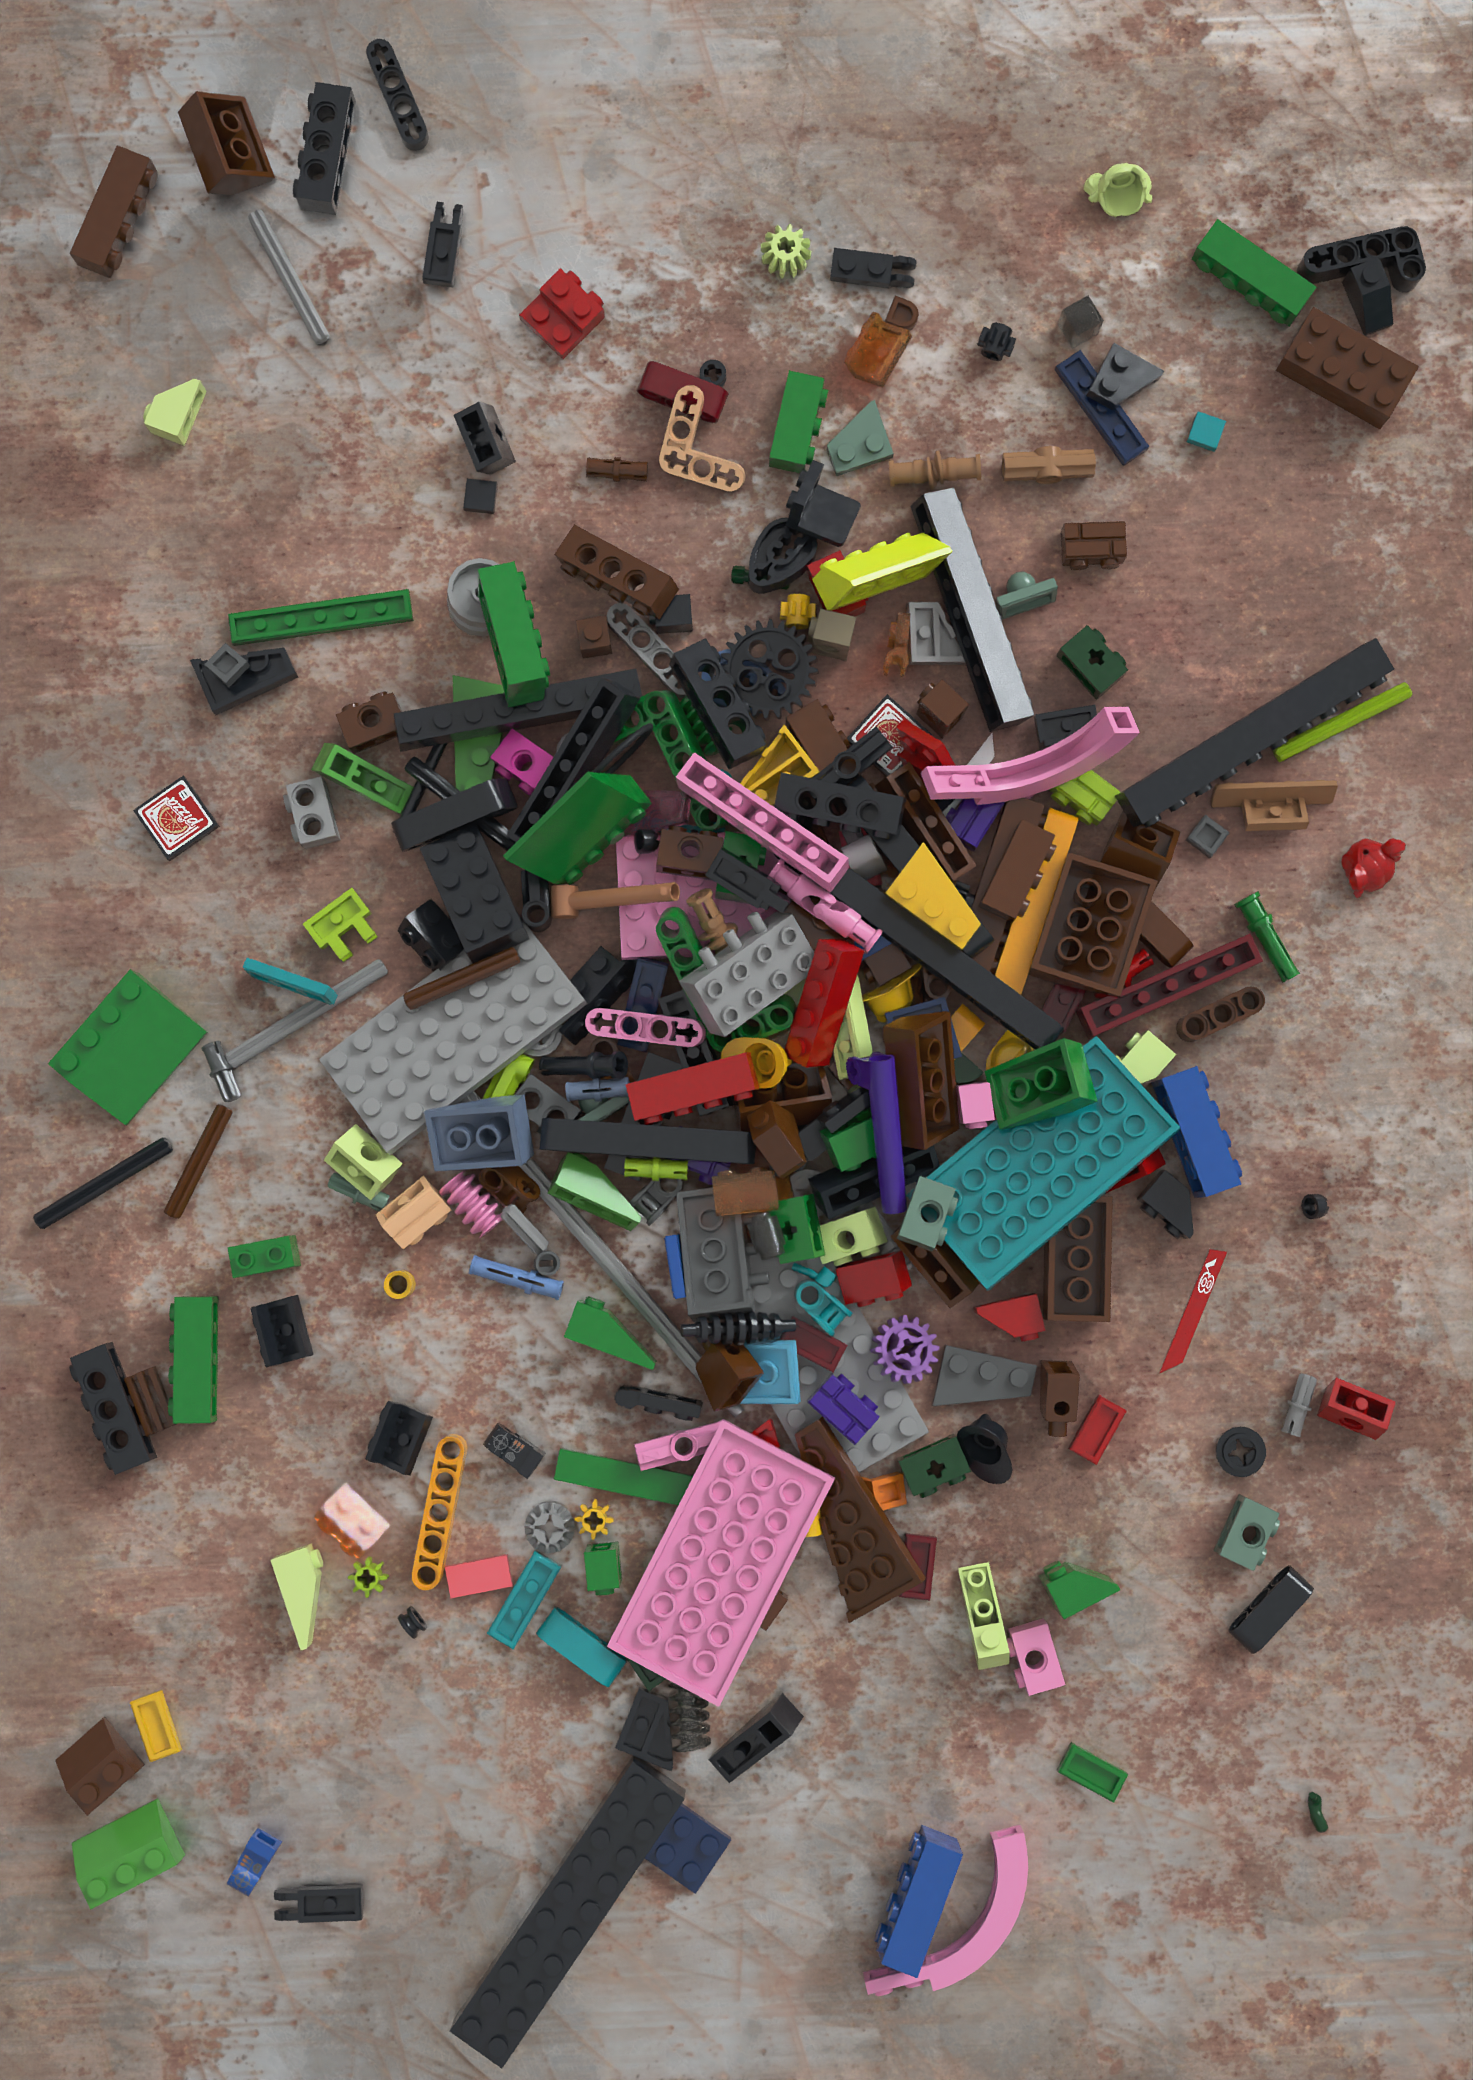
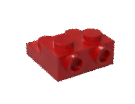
M560 268L539 289L540 294L519 316L520 320L564 359L605 316L604 309L602 308L604 305L602 299L594 291H590L587 294L580 287L582 282L574 272L569 270L565 273Z
M905 719L896 726L902 738L900 744L904 748L898 757L903 766L910 762L922 781L921 772L926 766H956L942 741Z

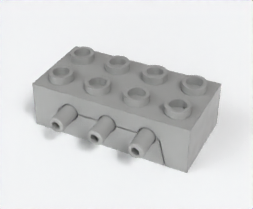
M776 911L763 921L758 912H753L747 917L752 929L740 938H738L733 929L727 930L723 937L728 946L715 956L709 947L699 950L698 954L704 964L679 982L709 1033L723 1037L727 1036L807 977L814 951L793 914Z

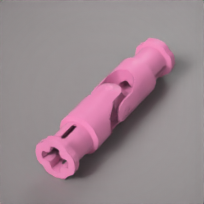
M780 859L768 875L781 885V889L787 892V896L816 918L824 921L826 925L844 938L849 937L863 947L866 954L883 931L881 929L875 930L861 919L860 914L843 902L838 901L832 894L804 874L799 875L786 866L784 860ZM809 895L820 897L819 903L814 905Z

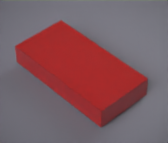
M1098 1394L1068 1449L1097 1465L1127 1410Z

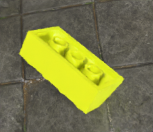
M906 533L895 539L891 544L887 545L883 541L871 547L867 552L862 553L861 550L854 551L847 555L844 560L830 559L820 565L821 570L812 580L826 609L832 611L926 578L952 553L950 546L925 533L914 536Z

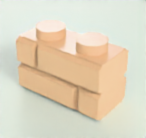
M423 1175L380 1210L376 1217L383 1229L402 1249H405L408 1245L418 1243L422 1239L424 1232L430 1227L444 1222L452 1209L447 1204L446 1199L439 1194V1191Z

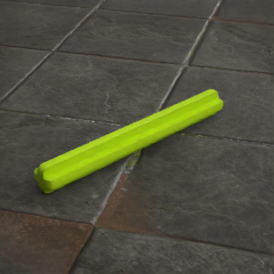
M1403 682L1288 739V742L1272 750L1278 762H1282L1409 699L1412 696V691L1409 685Z

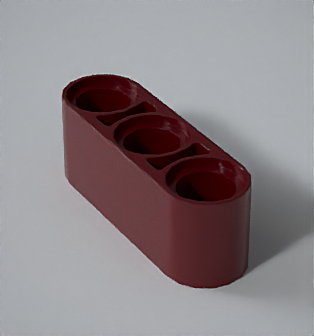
M654 361L647 363L636 390L644 398L672 408L677 392L684 386L695 385L700 388L704 395L700 419L709 423L718 422L729 395L724 388ZM690 391L687 395H682V400L686 401V407L682 413L688 414L690 406L697 404V399L693 398L694 392Z

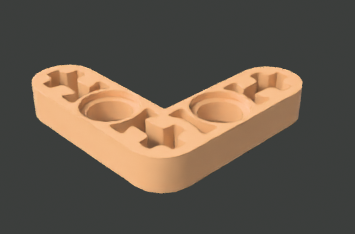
M695 385L684 386L677 392L659 456L661 468L667 473L721 490L732 492L739 489L745 481V472L741 465L691 449L704 404V395L700 388ZM690 391L694 392L693 398L697 399V404H692L688 414H694V419L687 415H677L678 410L683 412L686 407V401L682 400V395H687ZM677 421H684L689 425L690 433L686 438H679L674 434L673 427ZM673 451L678 452L677 458L685 461L688 460V455L693 456L688 464V473L683 471L686 467L684 464L677 463L674 467H671L670 461L666 459V455H671ZM703 459L710 464L711 470L708 476L701 477L696 474L694 465L697 460ZM717 464L722 465L719 469L720 472L728 473L731 469H734L735 476L739 477V481H734L729 485L727 484L728 479L720 475L717 476V482L713 481L712 478L716 473Z

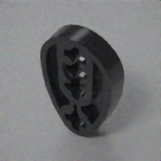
M780 518L769 523L758 537L752 549L748 572V585L750 589L758 594H765L781 589L802 576L807 571V565L815 561L818 546L817 538L786 526L788 518ZM798 533H801L802 538L797 537L794 541L793 549L789 548L786 550L785 559L779 558L775 560V555L780 556L782 554L783 545L788 546L791 543L792 534L796 536ZM768 572L767 580L762 579L760 582L757 581V576L762 577L763 575H766Z

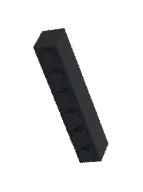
M606 678L600 679L508 832L507 836L517 842L587 772H592L603 761L639 702L640 698L616 681Z

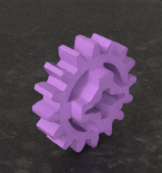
M907 1315L900 1316L898 1321L895 1318L887 1320L888 1326L883 1324L878 1327L882 1335L872 1337V1340L878 1344V1347L871 1349V1353L878 1354L879 1357L873 1362L874 1366L882 1364L884 1368L881 1371V1375L884 1376L891 1373V1382H897L901 1377L903 1384L911 1383L912 1378L915 1382L922 1380V1373L927 1375L932 1372L928 1364L938 1362V1359L932 1356V1352L940 1350L939 1346L932 1345L931 1342L937 1337L936 1334L928 1335L926 1331L930 1325L927 1323L919 1326L918 1317L912 1318L909 1322ZM907 1330L913 1332V1333L916 1334L918 1337H914V1336H912V1335H909V1333H908ZM890 1340L891 1343L887 1351V1343ZM905 1345H914L905 1354L896 1355ZM923 1348V1356L922 1359H920V1354ZM892 1362L901 1364L903 1369L896 1367Z

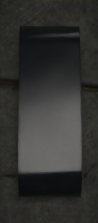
M1291 1565L1286 1566L1234 1620L1229 1627V1633L1251 1654L1257 1653L1307 1601L1313 1593L1314 1587Z

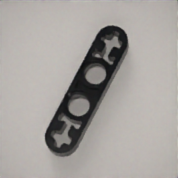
M375 39L368 44L366 49L370 67L404 145L413 151L421 150L427 145L429 140L424 120L392 46L385 39ZM377 51H382L388 66L382 67L380 59L376 54ZM395 75L399 77L400 82L396 87L388 88L384 85L386 77ZM400 102H408L411 105V110L407 114H398L395 111L396 105ZM413 122V126L419 134V138L415 140L411 136L407 125Z

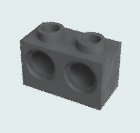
M532 1074L528 1076L515 1094L526 1096L529 1093H537L539 1095L540 1103L538 1107L532 1110L527 1109L528 1119L540 1126L537 1130L539 1134H541L542 1118H549L553 1111H562L565 1119L577 1120L583 1112L571 1102H567V1099Z

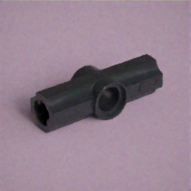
M874 727L848 750L839 753L832 763L812 779L849 785L860 775L862 776L864 771L893 749V747L880 730ZM847 759L855 760V771L851 774H843L841 772L842 763ZM809 791V793L811 794V796H812V797L816 800V802H817V797H816V795H815L813 792Z

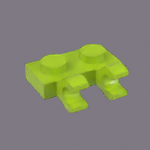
M352 887L303 923V926L322 950L330 945L343 962L353 956V953L340 938L350 929L355 927L368 944L378 937L365 920V918L372 914Z

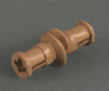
M935 451L933 460H930L929 457H927L926 461L918 459L913 460V462L894 463V460H889L890 487H895V484L928 482L931 491H935L938 481H940L941 485H944L943 481H957L961 479L977 478V481H981L980 453L976 454V457L971 458L948 457L942 459L940 451Z
M705 888L688 897L686 903L689 907L693 908L702 930L705 931L700 934L699 940H710L705 947H709L711 951L715 950L716 955L728 946L723 934L730 929L737 933L738 927L732 922L725 923L722 912L718 910L711 897L713 895L712 890ZM702 902H704V904H705V906H706V908H707V910H708V912H709L708 914H706V912H705V910H704V908H703V906H702V904H701Z

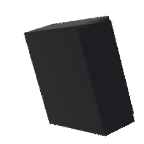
M467 478L464 511L494 514L498 488L497 482Z

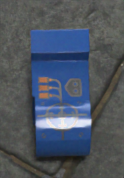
M257 1828L245 1846L237 1866L227 1881V1885L249 1897L282 1841Z

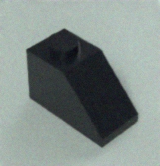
M1379 257L1350 268L1342 284L1363 334L1366 336L1392 326L1394 323L1391 286Z

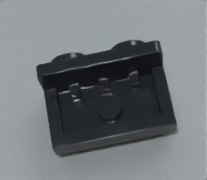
M1089 705L1035 714L1034 722L1040 751L1067 738L1086 725L1097 715L1096 706Z
M429 899L405 916L398 928L404 943L411 946L421 957L423 964L433 971L436 969L441 971L464 950L452 921L432 899Z
M298 1295L251 1307L252 1321L256 1328L260 1353L265 1367L268 1368L313 1355Z
M388 1401L380 1413L379 1424L374 1437H372L368 1444V1452L365 1459L372 1463H380L403 1475L411 1476L433 1416L404 1403Z

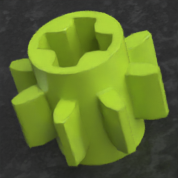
M371 1556L367 1557L365 1565L356 1561L353 1566L357 1572L348 1576V1579L354 1580L356 1584L353 1592H357L359 1589L365 1591L366 1598L371 1595L373 1588L380 1593L384 1588L379 1582L389 1578L388 1574H382L381 1567L384 1565V1562L382 1561L378 1565L372 1563ZM367 1570H369L371 1576H375V1579L370 1584H368L367 1578H362V1575Z

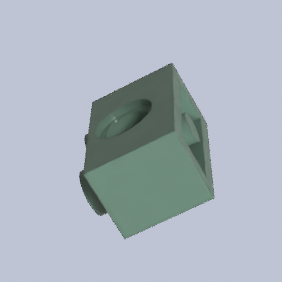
M919 1176L896 1239L929 1251H933L936 1244L942 1246L948 1228L943 1227L946 1215L953 1216L958 1202V1198L953 1197L956 1189ZM925 1207L933 1208L937 1213V1220L932 1223L925 1222L921 1217V1209Z
M1239 1494L1213 1551L1254 1571L1256 1566H1260L1266 1557L1267 1549L1265 1546L1269 1537H1274L1279 1528L1280 1520H1278L1280 1513ZM1248 1526H1254L1256 1530L1255 1537L1251 1541H1244L1242 1536L1244 1529Z

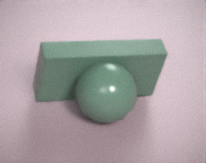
M1024 571L1016 572L1007 581V594L996 598V608L1003 620L1055 602L1058 589L1057 583L1054 578L1036 583L1031 574Z
M626 1096L613 1097L610 1100L603 1098L601 1102H595V1099L578 1100L580 1109L586 1114L579 1120L602 1122L627 1106L629 1098Z

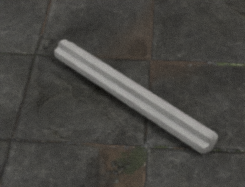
M256 210L250 213L248 219L314 342L319 345L328 341L330 338L328 331L263 211Z

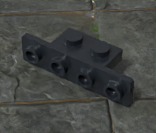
M600 946L572 977L571 983L588 1003L572 1015L559 1029V1032L573 1045H577L589 1033L585 1026L586 1015L595 1008L610 1009L621 994L629 989L633 981L638 959L619 961ZM600 1013L599 1018H594V1024L602 1017V1013Z
M854 1085L848 1090L846 1096L839 1101L830 1103L823 1109L822 1114L798 1131L804 1154L808 1160H814L827 1150L819 1131L826 1129L833 1133L859 1112L871 1107L868 1089Z

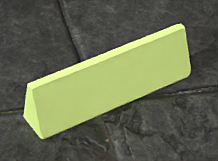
M858 974L833 1050L839 1080L848 1079L846 1062L849 1057L864 1058L870 1056L873 1052Z

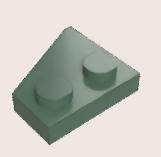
M875 400L864 407L827 444L826 449L836 476L893 458L894 453Z

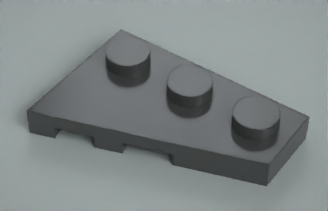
M945 1345L932 1406L1031 1396L1037 1365Z

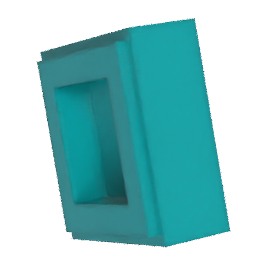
M1198 411L1186 442L1215 452L1226 421Z

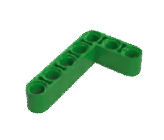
M667 690L652 691L640 697L633 710L639 715L638 724L636 726L633 724L631 713L613 745L621 744L642 726L651 723L655 737L674 777L677 776L684 766L683 756L685 753L690 757L693 753H696L706 760L677 696ZM659 697L665 702L663 712H660L657 708ZM672 725L678 730L676 740H673L670 736ZM681 790L689 810L700 829L703 831H713L724 828L729 824V822L718 815L716 823L713 824L708 816L710 809Z
M669 907L664 910L656 925V933L680 981L704 964L698 954L699 950L703 947L687 914L682 909ZM671 920L679 925V929L672 930L668 928L665 921ZM687 948L693 956L684 957L679 953L678 949ZM783 994L750 1018L758 1021L759 1026L751 1027L745 1022L730 1033L731 1037L725 1038L709 1033L687 996L697 1019L706 1029V1037L709 1044L719 1052H722L725 1045L735 1038H765L787 1029L792 1024L796 1009L793 998ZM775 1008H783L788 1014L786 1016H779L773 1010Z

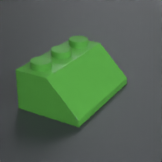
M158 1798L72 1842L76 1880L90 1910L176 1866L185 1856Z

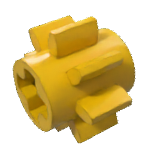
M790 594L787 596V602L781 601L780 620H786L787 628L795 626L798 630L807 629L809 621L811 622L812 617H816V603H810V596Z
M594 1499L592 1506L589 1508L582 1503L580 1508L584 1515H578L574 1518L575 1521L582 1522L583 1527H581L579 1533L590 1532L592 1540L595 1539L596 1533L599 1531L607 1535L609 1531L604 1526L605 1523L614 1522V1518L607 1517L606 1514L610 1505L607 1504L602 1508L598 1506L597 1499ZM592 1512H597V1517L603 1519V1521L598 1522L596 1527L592 1526L590 1520H586Z

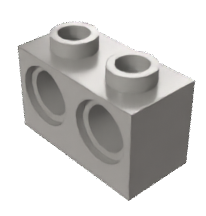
M320 776L286 785L288 794L283 795L287 812H292L295 824L290 826L295 843L300 842L302 847L308 849L340 841L341 838L327 782L323 777ZM312 792L314 794L312 803L307 806L300 805L301 796L304 793ZM315 821L320 822L321 829L319 833L308 835L307 828L309 824Z

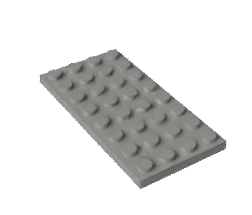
M521 917L520 919L529 936V940L514 946L520 957L519 964L413 1010L406 1006L402 995L319 1059L389 1155L393 1154L427 1127L424 1111L458 1104L588 1004ZM463 950L441 971L436 969L409 991L473 963L465 950Z
M796 1226L791 1227L792 1233L797 1232ZM774 1233L760 1240L759 1242L764 1241L766 1244V1253L749 1256L751 1274L768 1272L770 1283L753 1286L755 1314L765 1312L769 1317L770 1313H777L782 1320L791 1319L794 1316L828 1334L797 1303L794 1297L795 1288L801 1281H816L792 1270L794 1262L780 1264L779 1258L776 1257L773 1250ZM820 1257L795 1262L814 1270L816 1273H819L823 1266H825L837 1276L833 1261L822 1265ZM837 1277L831 1286L821 1287L837 1298L853 1314L850 1317L846 1316L834 1330L835 1334L833 1337L848 1346L833 1374L838 1377L842 1373L855 1385L851 1390L860 1399L865 1394L878 1406L875 1412L880 1417L856 1445L851 1443L826 1419L825 1421L857 1471L861 1472L929 1433L900 1379L897 1382H891V1373L884 1376L881 1375V1371L884 1368L882 1364L874 1366L873 1362L879 1358L878 1354L871 1353V1349L878 1347V1344L872 1340V1337L875 1335L859 1307H857V1304L845 1305ZM808 1286L801 1291V1300L804 1303H812L816 1300L817 1290L815 1287ZM797 1354L801 1402L798 1404H771L800 1456L794 1434L822 1417L821 1414L807 1403V1400L832 1372Z

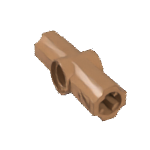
M1056 446L1040 447L1034 452L1003 453L1002 477L1003 481L1036 480L1039 484H1053L1069 478H1093L1095 475L1096 457L1094 449L1061 450L1060 447Z

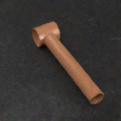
M676 882L579 891V887L575 885L551 886V918H578L579 910L677 901L680 897V889Z

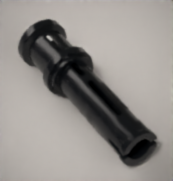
M615 1051L611 1055L592 1052L588 1056L582 1057L543 1056L539 1062V1070H547L541 1072L543 1076L588 1075L592 1079L599 1077L601 1079L603 1076L623 1079L628 1071V1060L622 1051Z

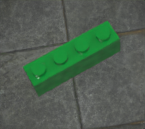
M1218 219L1200 242L1191 259L1201 271L1212 273L1220 279L1226 288L1235 289L1245 296L1248 303L1255 307L1260 306L1270 314L1274 321L1286 324L1289 327L1317 288Z
M219 1296L174 1297V1303L170 1305L169 1316L170 1321L174 1322V1334H171L169 1338V1351L174 1353V1360L168 1374L169 1384H173V1397L169 1398L168 1413L169 1416H173V1423H212L217 1421Z

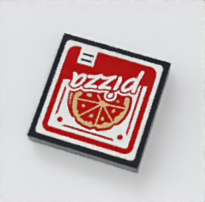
M888 694L847 737L852 746L874 727L880 730L893 749L873 765L886 777L903 766L898 755L904 748L900 744L902 738L896 729V726L903 719L932 735Z
M184 775L133 810L169 861L220 827Z

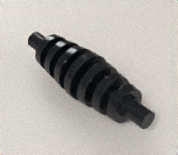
M736 1312L734 1315L723 1313L720 1319L718 1314L709 1315L708 1322L706 1317L702 1316L697 1317L694 1324H681L680 1326L681 1337H695L699 1343H706L709 1338L711 1344H719L721 1339L723 1345H731L733 1342L736 1346L744 1345L745 1341L747 1344H752L757 1339L759 1342L767 1341L769 1336L771 1340L779 1339L782 1332L796 1331L795 1319L782 1320L777 1313H770L768 1317L765 1312H758L757 1315L754 1312H747L745 1315L743 1312Z

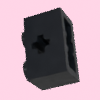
M477 402L454 414L477 472L491 475L516 462L492 405Z

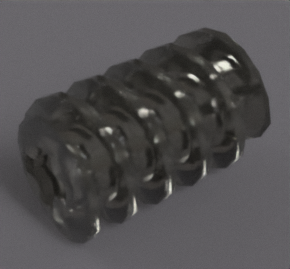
M670 1683L668 1687L678 1691V1693L669 1696V1700L678 1702V1706L671 1708L670 1713L679 1715V1719L671 1721L670 1726L680 1728L679 1732L671 1735V1739L680 1741V1744L672 1747V1750L676 1752H691L709 1746L711 1738L704 1734L710 1731V1725L704 1721L709 1719L710 1712L703 1709L709 1705V1701L675 1683Z

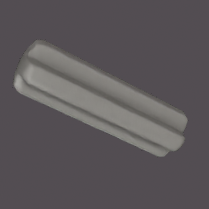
M510 1204L508 1207L503 1208L501 1218L534 1254L538 1255L540 1252L547 1250L548 1241L515 1205Z

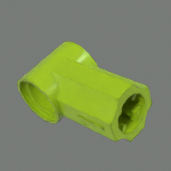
M521 1054L494 1075L482 1099L515 1095L520 1084H523L527 1079L535 1059Z

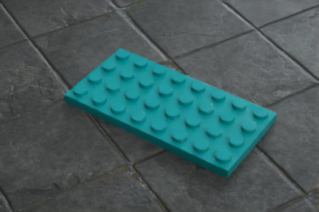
M1097 1035L1083 1046L1098 1102L1071 1113L1004 1130L999 1129L996 1119L927 1177L956 1189L953 1197L958 1198V1202L953 1216L946 1215L943 1227L948 1228L944 1241L987 1291L992 1289L1180 1131V1126ZM914 1188L906 1194V1197L909 1200L911 1199ZM925 1207L921 1209V1214L928 1223L937 1220V1213L933 1208Z

